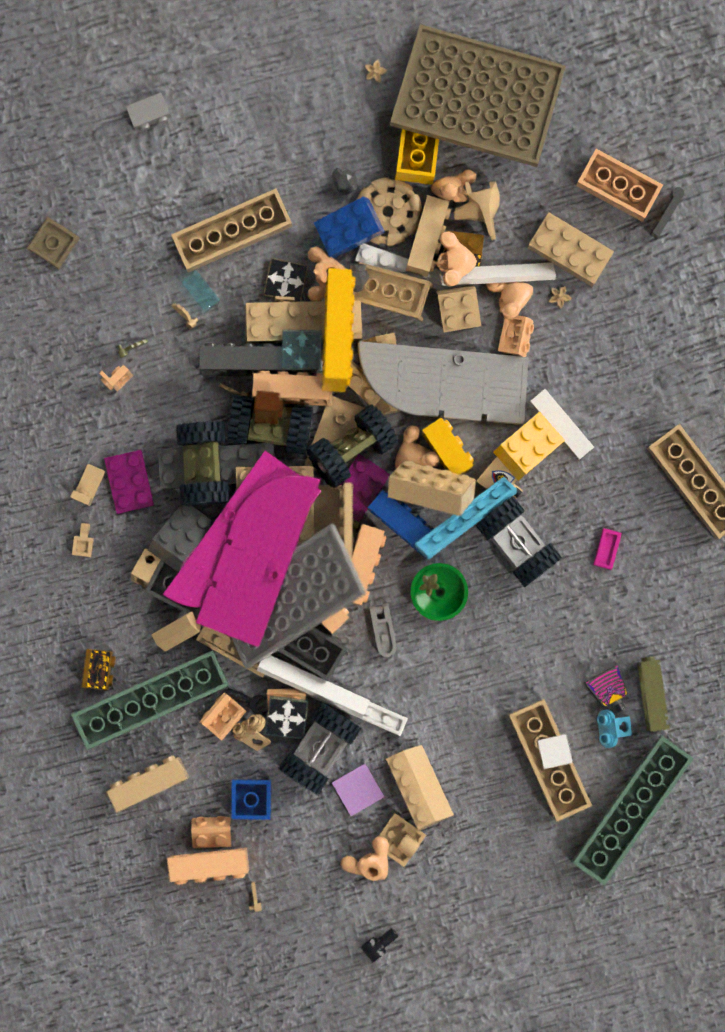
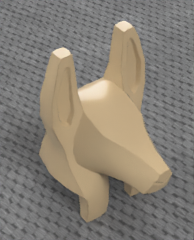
M469 181L465 182L467 196L470 201L455 208L454 219L485 222L491 240H496L494 217L500 202L496 181L489 182V189L473 193Z

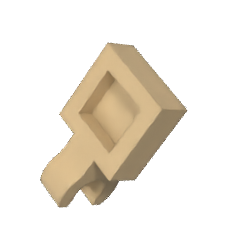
M81 523L80 536H74L72 555L92 557L94 538L88 537L90 524Z

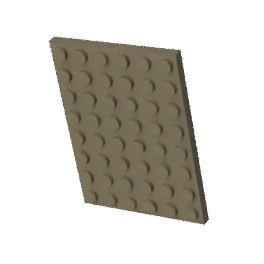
M420 24L391 117L390 126L537 167L566 66Z

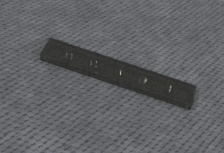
M393 111L378 112L384 178L389 177V179L395 180L400 142L399 131L397 127L390 126ZM388 187L387 192L394 193L395 188ZM387 206L388 217L394 213L393 208Z

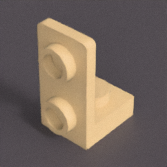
M88 464L76 491L73 490L70 497L90 506L105 471Z

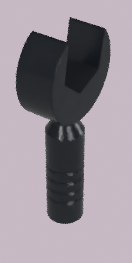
M231 688L227 689L226 694L244 703H250V709L255 714L265 713L264 711H259L256 706L260 699L267 700L265 696L256 695L251 699L243 693Z

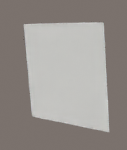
M566 734L538 740L544 769L573 763Z

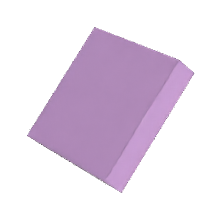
M366 764L332 782L350 816L384 798Z

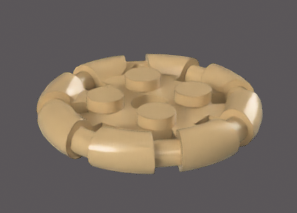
M389 177L380 178L372 181L371 185L367 188L364 187L359 193L356 200L363 196L369 198L384 231H389L388 237L380 235L370 240L371 242L378 245L380 243L387 244V246L398 245L405 242L407 237L413 236L417 231L420 213H422V203L419 195L415 194L412 190L413 187L405 181L391 180ZM388 187L395 188V192L389 193ZM377 190L380 195L375 196L373 199L370 194ZM405 195H407L409 198V201H407L406 203L402 199V197ZM386 207H391L394 213L390 217H385L383 210ZM407 211L413 212L412 218H407ZM403 225L405 230L399 233L397 228Z

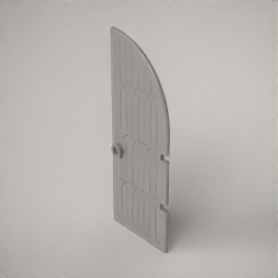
M358 341L359 360L365 378L375 393L392 407L417 416L438 417L439 411H443V418L481 421V414L486 415V422L524 425L529 357Z

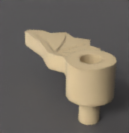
M179 304L171 305L187 320L186 326L189 329L196 326L198 319H191L184 307H181Z
M251 882L254 906H249V910L259 912L262 911L261 903L257 902L255 882Z

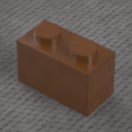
M256 391L255 423L278 424V418H282L283 400L280 399V393Z

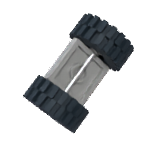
M512 496L475 526L487 541L492 538L491 540L514 569H516L513 574L525 588L562 559V557L551 543L545 546L521 515L525 510L515 497Z
M321 702L311 717L315 722L294 752V755L288 753L278 768L288 777L319 795L329 780L326 776L347 743L352 744L362 729L323 702Z

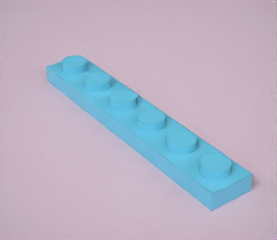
M505 477L501 478L477 496L460 516L452 515L416 542V548L429 560L515 495L517 489Z

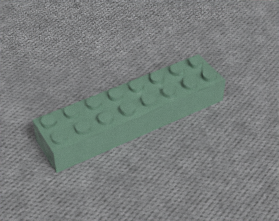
M211 651L71 715L86 749L89 750L230 685L215 652Z
M659 735L571 862L605 886L694 758Z

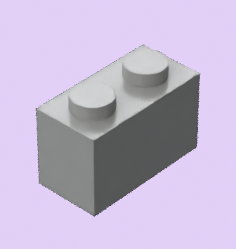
M162 93L126 106L135 131H146L150 129V125L155 123L160 125L166 123L168 118H171Z

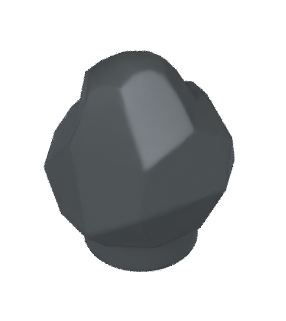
M336 168L333 171L332 178L337 191L348 195L358 187L355 183L357 178L350 170L342 171Z
M350 264L352 276L355 277L353 291L360 292L369 280L368 272L365 270L366 265Z

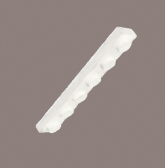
M367 244L360 245L355 262L358 263L361 262L430 281L434 285V290L467 286H442L439 270L435 268L433 272L429 271L428 277L407 272L406 268L409 259Z

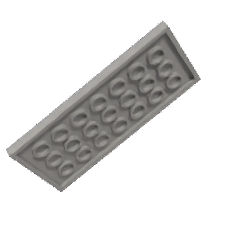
M335 525L327 526L295 548L260 646L257 647L231 637L245 668H251L367 594Z

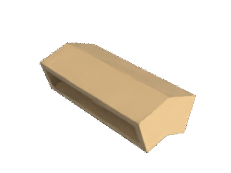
M190 612L151 635L157 646L166 652L199 633L201 625L196 623L197 619Z

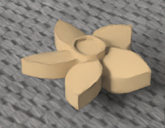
M378 60L373 66L365 65L367 71H369L366 80L374 77L380 83L381 75L385 74L387 70L380 68Z
M566 286L562 287L559 291L551 288L554 296L550 298V303L557 302L558 307L561 309L564 301L571 300V297L565 294Z

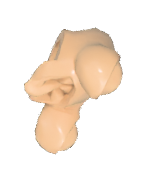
M467 169L457 176L443 177L431 185V191L439 199L466 202L465 182L469 181L470 184L475 182L476 173Z
M447 231L440 236V243L447 248V251L440 254L436 265L442 272H446L443 276L444 284L452 287L457 285L463 276L474 269L477 260L472 252L463 246L453 233Z
M316 246L308 251V259L317 263L313 273L315 274L316 282L319 283V286H313L308 290V297L313 302L322 301L325 297L328 269H346L338 261L329 257L323 249Z
M524 282L486 284L489 291L501 292L499 311L508 320H512L519 315L521 309L533 294V287Z
M409 426L404 431L403 441L395 459L396 469L403 461H413L415 464L436 467L439 463V456L436 452L416 444L420 435V430L417 426Z
M384 837L374 838L372 846L375 853L363 856L359 862L352 856L342 858L340 863L342 869L348 873L364 876L372 881L386 879L388 875L387 852L389 848L387 839Z

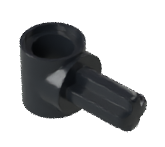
M391 928L378 939L372 937L361 946V949L374 963L386 953L385 948L398 938V934Z

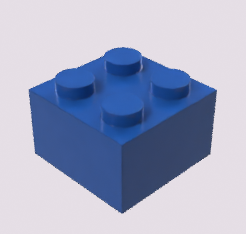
M233 779L231 819L270 820L272 780Z

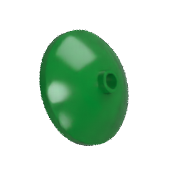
M444 563L430 564L421 569L414 577L411 584V600L416 610L422 616L435 621L448 620L458 615L464 608L468 599V585L462 573L455 567ZM433 574H437L436 583L439 585V589L443 591L441 596H437L435 594L436 590L432 589V594L429 597L426 594V590L419 589L421 585L425 584L423 582V575L430 577Z

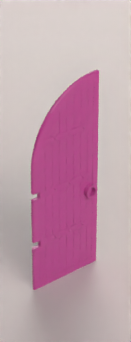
M264 451L163 595L176 603L201 608L209 585L213 587L217 585V582L212 581V577L224 544H232L233 540L228 539L227 536L242 503L253 491L263 484L280 477L299 474L267 451ZM318 488L316 490L312 504L321 492V490Z
M302 475L280 477L263 484L246 498L238 509L227 536L228 539L233 540L232 544H224L214 571L212 581L217 582L216 587L209 585L196 623L251 645L260 646L320 479Z

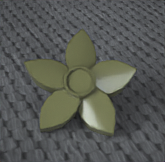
M433 574L430 577L423 575V582L425 584L421 585L419 589L426 590L427 596L430 597L432 589L437 590L440 588L436 583L437 574Z

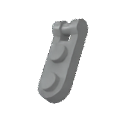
M382 603V606H369L377 650L381 656L390 657L396 652V641L388 603ZM384 613L385 619L378 620L377 614Z

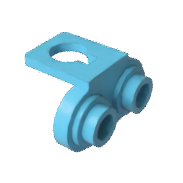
M609 709L599 712L597 716L599 741L605 748L615 747L618 737L632 735L630 717L615 718L614 713ZM622 722H625L626 724L625 732H623L622 729H619V725H621Z

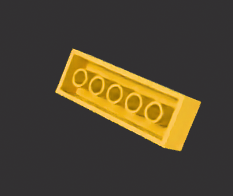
M328 269L325 286L322 391L345 392L346 386H350V379H352L351 361L353 349H351V344L353 343L352 324L354 322L352 310L355 295H353L355 277L352 276V269Z

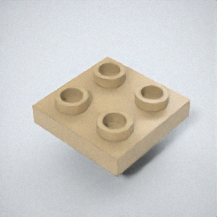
M394 813L378 837L387 839L389 843L387 855L405 867L426 834L418 831L416 827Z

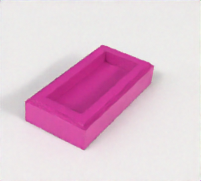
M605 528L602 529L593 563L594 566L612 570L622 533Z

